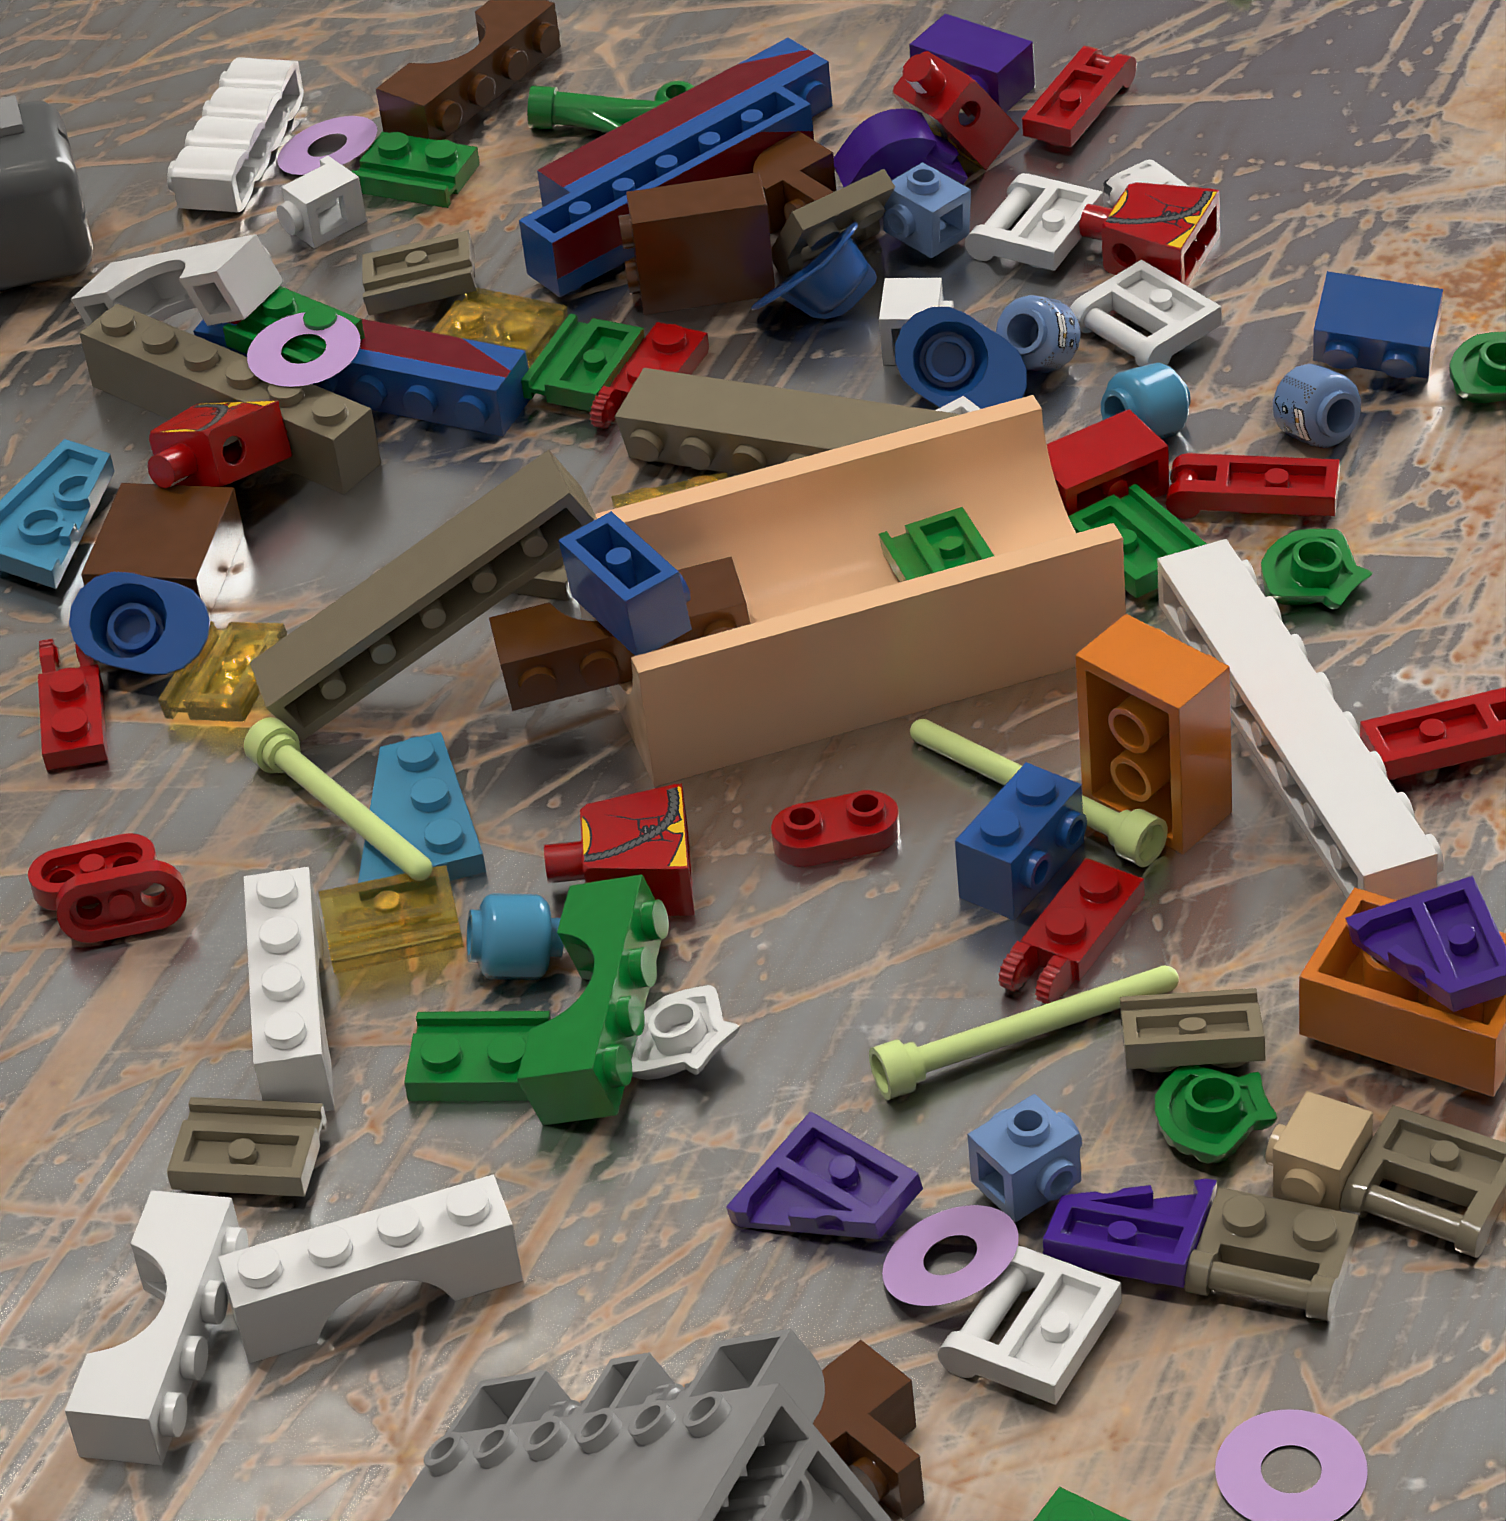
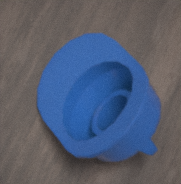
M854 222L849 225L810 264L759 299L751 307V310H757L778 297L783 298L815 318L828 319L841 316L853 308L875 284L877 279L875 271L868 264L851 238L858 224Z
M930 307L914 314L900 330L895 343V363L902 379L916 393L939 408L962 396L966 397L980 409L1023 398L1027 388V369L1019 351L1005 338L968 314L952 307Z
M110 572L95 577L80 589L71 605L69 626L74 642L86 656L102 664L144 674L167 675L185 668L199 656L208 640L210 618L206 604L192 589L178 583L135 573Z

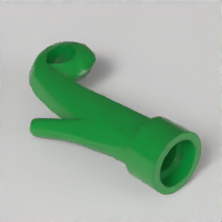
M670 81L657 90L654 101L559 92L557 87L531 86L527 106L528 126L535 129L554 130L556 125H565L608 133L695 86L685 81Z

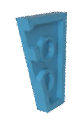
M64 439L0 500V570L57 589L115 472L110 453Z
M441 732L381 746L370 810L428 857L432 862L433 870L427 879L416 881L365 840L357 885L361 904L486 872L483 852Z

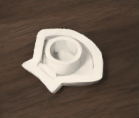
M705 985L666 995L644 1011V1031L640 1036H637L631 1060L632 1076L644 1080L658 1079L685 1069L697 1075L704 1069L716 1052L737 1035L740 1029L739 1025L723 1021L718 993L715 987Z

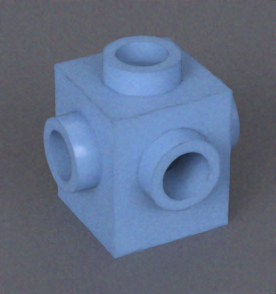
M923 162L892 180L895 189L884 206V232L930 258H933L969 235L971 189Z
M1035 1093L1013 1107L999 1111L988 1122L967 1134L971 1182L1014 1222L1022 1219L1047 1202L1060 1199L1062 1195H1066L1073 1186L1082 1181L1080 1161L1082 1137L1077 1126L1068 1115L1063 1112L1056 1113Z

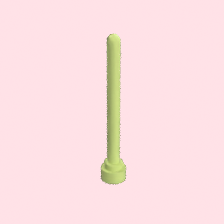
M268 717L258 721L250 728L244 740V752L260 769L267 773L285 772L412 879L423 881L431 875L433 866L428 857L301 754L299 737L290 727L277 718Z
M918 719L911 725L910 735L916 743L1004 786L1022 767V765L927 719ZM1082 795L1083 814L1087 817V826L1108 836L1109 843L1114 846L1118 856L1140 867H1146L1157 859L1167 839L1168 827L1165 820L1143 809L1123 810L1119 813Z
M1164 965L918 1047L914 1042L903 1044L900 1040L896 1039L870 1048L869 1062L871 1071L882 1096L886 1100H890L914 1092L916 1090V1083L925 1081L926 1073L1120 1009V997L1170 992L1177 987L1179 976L1173 967Z

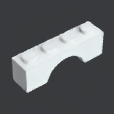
M257 234L112 262L73 296L71 301L87 326L117 303L159 321H163L180 312L197 308L205 323L209 326L245 319L284 281L272 262L269 252L262 245Z
M309 867L244 876L253 1063L262 1100L323 1103L324 1111L334 1110L331 1058L325 1029L319 968H324L322 928Z
M494 1174L218 1256L233 1316L248 1364L318 1343L327 1319L341 1304L357 1293L379 1284L403 1280L421 1281L439 1287L454 1301L523 1281L513 1224Z
M151 1190L130 1244L143 1290L164 1301V1304L152 1323L134 1338L118 1346L86 1355L65 1408V1414L79 1457L162 1466L172 1437L181 1436L187 1419V1396L193 1380H201L206 1370L208 1360L207 1342L214 1324L220 1325L223 1322L227 1312L228 1293L218 1256L248 1248V1234L245 1228L239 1227L232 1198Z

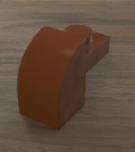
M799 131L769 146L758 156L754 163L753 173H760L767 203L770 234L784 227L791 212L837 191L833 152Z
M859 1340L822 1369L825 1396L822 1408L813 1425L876 1502L880 1501L899 1518L904 1520L925 1503L920 1455L901 1441L904 1436L917 1427L912 1379L864 1341Z

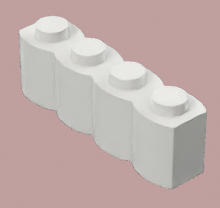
M238 57L232 61L227 71L222 72L219 88L214 92L211 100L205 102L202 118L196 123L194 129L187 133L185 148L181 150L176 160L171 161L168 168V188L171 192L175 193L178 208L240 212L246 207L255 181H258L263 176L268 166L271 151H274L280 145L288 121L295 117L300 108L304 90L298 61Z

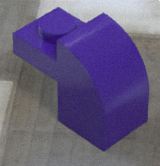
M890 109L864 120L852 131L834 156V168L843 188L882 169H885L892 181L922 162L962 185L968 179L957 158L959 155L957 149L946 139L933 135L923 113L912 109Z

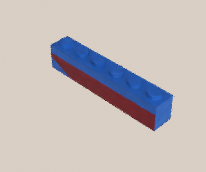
M789 37L538 169L537 174L542 207L775 83L811 104L812 117L833 106L829 61Z
M775 83L521 218L519 226L527 275L561 297L577 290L583 284L607 271L621 266L624 261L634 257L633 248L623 249L618 218L620 215L629 214L626 192L753 173L754 163L758 156L769 146L799 131L814 140L811 104L778 83Z
M203 319L194 329L195 336L247 357V354L226 346L223 327L226 324L230 323L235 326L241 320L207 326ZM362 319L365 338L360 341L359 350L351 363L334 376L313 383V385L369 407L374 411L504 437L530 401V399L524 398L521 379L529 370L525 350Z

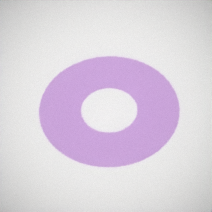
M344 116L320 122L298 133L283 146L278 155V165L283 171L297 175H305L319 168V160L326 156H310L307 153L308 147L317 139L336 133L344 134L347 137V142L341 149L326 156H330L343 165L359 156L372 144L377 134V126L372 120L360 116Z
M305 313L291 315L272 323L255 337L247 353L248 365L259 379L270 384L291 387L317 383L334 376L351 363L360 347V334L351 321L340 315H337V320L331 327L324 330H310L306 328L303 322V315ZM315 334L321 336L326 341L324 353L319 358L308 363H290L281 355L283 345L298 335Z
M960 1206L938 1212L915 1224L895 1242L887 1254L883 1265L884 1284L895 1298L913 1305H942L968 1297L993 1282L1009 1265L1018 1245L1017 1227L1007 1214L987 1206ZM954 1235H965L975 1240L977 1243V1253L974 1259L963 1269L947 1275H935L929 1273L924 1268V1256L928 1249L936 1242Z
M1291 1409L1266 1412L1254 1416L1237 1426L1222 1443L1215 1465L1217 1483L1223 1496L1237 1512L1252 1521H1334L1348 1512L1358 1501L1365 1488L1368 1471L1365 1454L1360 1444L1346 1428L1323 1415ZM1280 1446H1301L1310 1450L1318 1457L1322 1473L1318 1482L1306 1491L1300 1493L1280 1492L1269 1486L1263 1479L1261 1464L1264 1457L1270 1451Z

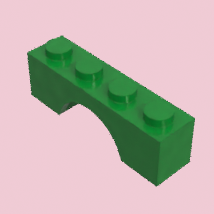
M643 875L569 886L557 934L581 978L590 980L582 995L568 1009L555 1018L530 1029L517 1081L542 1125L618 1115L624 1088L630 1084L632 1079L631 1060L637 1036H640L644 1031V1008L649 988L654 986L656 982V960L661 940L667 937L669 929L666 908L661 900H655Z

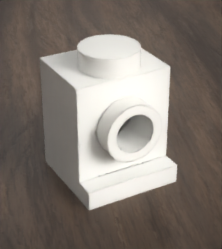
M330 156L319 160V168L282 186L284 203L276 208L277 217L284 230L290 235L295 234L314 249L367 221L359 177Z

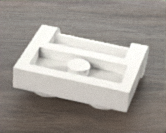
M1022 173L1009 185L1007 189L1008 196L984 225L975 226L965 238V248L969 255L979 261H988L993 256L1029 264L1035 268L1055 271L1082 237L1079 231V224L1084 207L1087 204L1103 206V192ZM1024 210H1028L1015 227L1009 231L1008 229Z
M1143 260L1138 261L1080 296L1070 307L1078 319L1081 332H1094L1135 357L1136 364L1139 367L1153 363L1167 365L1172 355L1222 325V308L1220 305ZM1114 310L1153 334L1146 337L1107 313Z
M1017 1245L1011 1262L992 1282L962 1329L951 1332L938 1350V1359L944 1368L958 1377L972 1378L974 1375H979L1056 1405L1121 1304V1282ZM1036 1288L1000 1344L997 1345L989 1342L1021 1291L1024 1292Z

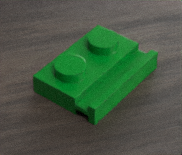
M382 131L359 160V170H352L351 172L359 177L362 194L448 208L451 204L450 196L461 191L479 167L480 161L478 148L475 146L456 144L449 140H432L407 136L401 132L389 133Z
M279 286L248 317L241 320L238 324L234 326L228 323L223 327L226 346L245 354L248 353L252 341L262 330L280 319L299 313H305L303 315V322L305 327L310 330L327 329L336 322L337 315H340L356 326L360 334V341L365 338L362 319L282 286ZM315 334L298 335L283 345L281 355L290 363H308L319 358L324 353L326 341L321 336Z
M569 314L521 379L524 398L532 399L535 394L546 396L547 403L572 407L577 410L591 411L595 396H598V392L603 386L609 387L645 338L644 328L592 318L589 323L578 322L577 315Z
M1134 484L1128 487V495L1119 499L1113 494L1068 517L1076 533L1112 523L1115 524L1123 537L1125 589L1137 599L1158 588L1157 558L1206 545L1207 543L1142 488Z
M963 507L905 525L906 533L893 538L890 537L887 531L878 534L883 555L899 582L994 556Z
M550 1011L417 1012L416 1033H413L404 1080L407 1100L529 1101L517 1081V1076L530 1029L551 1020Z

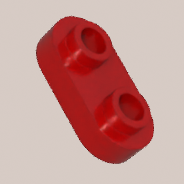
M861 790L792 805L780 811L772 821L771 834L774 853L782 862L788 865L809 867L880 852L893 845L899 837L898 805L889 795L873 790Z
M133 833L119 834L47 851L32 862L28 870V879L37 904L45 909L56 911L57 894L62 885L70 878L83 873L158 859L155 847L147 837ZM151 883V884L146 885V886L142 889V892H143L144 890L148 889V888H149L150 886H152L154 883ZM86 896L80 899L77 904L82 907L100 903V900L93 896Z
M159 860L143 861L79 874L67 880L57 894L56 912L58 924L67 936L83 943L100 942L163 929L179 920L185 911L187 904L185 882L181 873L174 866ZM151 883H157L164 887L163 892L157 896H147L142 893V889ZM86 896H93L100 900L99 905L92 909L81 908L77 903Z

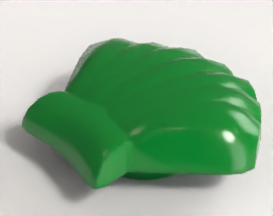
M1506 331L1476 334L1463 342L1454 352L1449 364V372L1457 395L1472 403H1490L1506 400Z
M1337 529L1292 531L1279 538L1267 550L1261 561V577L1265 593L1268 597L1272 596L1276 602L1283 605H1306L1322 602L1330 609H1337L1343 605L1353 590L1367 581L1373 574L1370 570L1356 565L1345 536Z
M1199 1065L1179 1066L1163 1082L1155 1094V1114L1159 1129L1163 1132L1167 1143L1172 1147H1176L1180 1152L1186 1155H1194L1198 1160L1207 1164L1227 1160L1238 1150L1252 1130L1267 1129L1277 1120V1113L1270 1105L1264 1093L1259 1072H1251L1244 1076L1236 1077Z

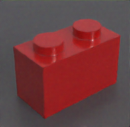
M1130 409L1047 444L1054 478L1068 516L1113 494L1120 499L1129 494L1128 487L1137 484L1153 499L1168 492V445Z

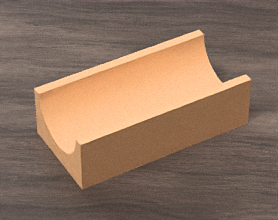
M1034 395L595 514L598 519L612 511L677 570L732 556L751 623L749 625L631 657L633 681L609 687L654 787L1075 668V655L1126 614L1123 537L1114 523L1079 533L1075 532L1054 478L1045 439L1042 408ZM963 507L994 554L990 558L899 582L883 555L878 534L887 531L890 537L893 538L905 534V525ZM580 605L582 620L597 621Z

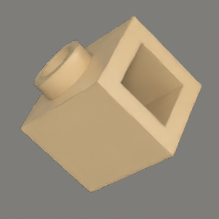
M1306 1091L1287 1125L1278 1124L1273 1130L1267 1145L1265 1161L1267 1165L1273 1166V1197L1341 1211V1197L1345 1184L1373 1138V1112Z

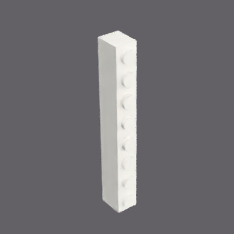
M1227 539L1157 558L1158 594L1161 610L1183 643L1211 655L1218 661L1230 666L1231 719L1346 899L1354 887L1395 900L1436 888L1437 873L1442 872L1444 867L1442 852L1436 838L1432 834H1424L1415 820L1414 811L1407 795L1404 792L1397 793L1387 779L1385 765L1380 755L1376 751L1369 752L1360 739L1359 729L1353 715L1349 711L1342 712L1334 700L1333 691L1327 676L1323 672H1315L1308 661L1306 649L1300 636L1289 633L1282 622L1281 613L1275 599L1272 596L1265 597L1258 587L1256 575L1250 562L1247 559L1240 560Z

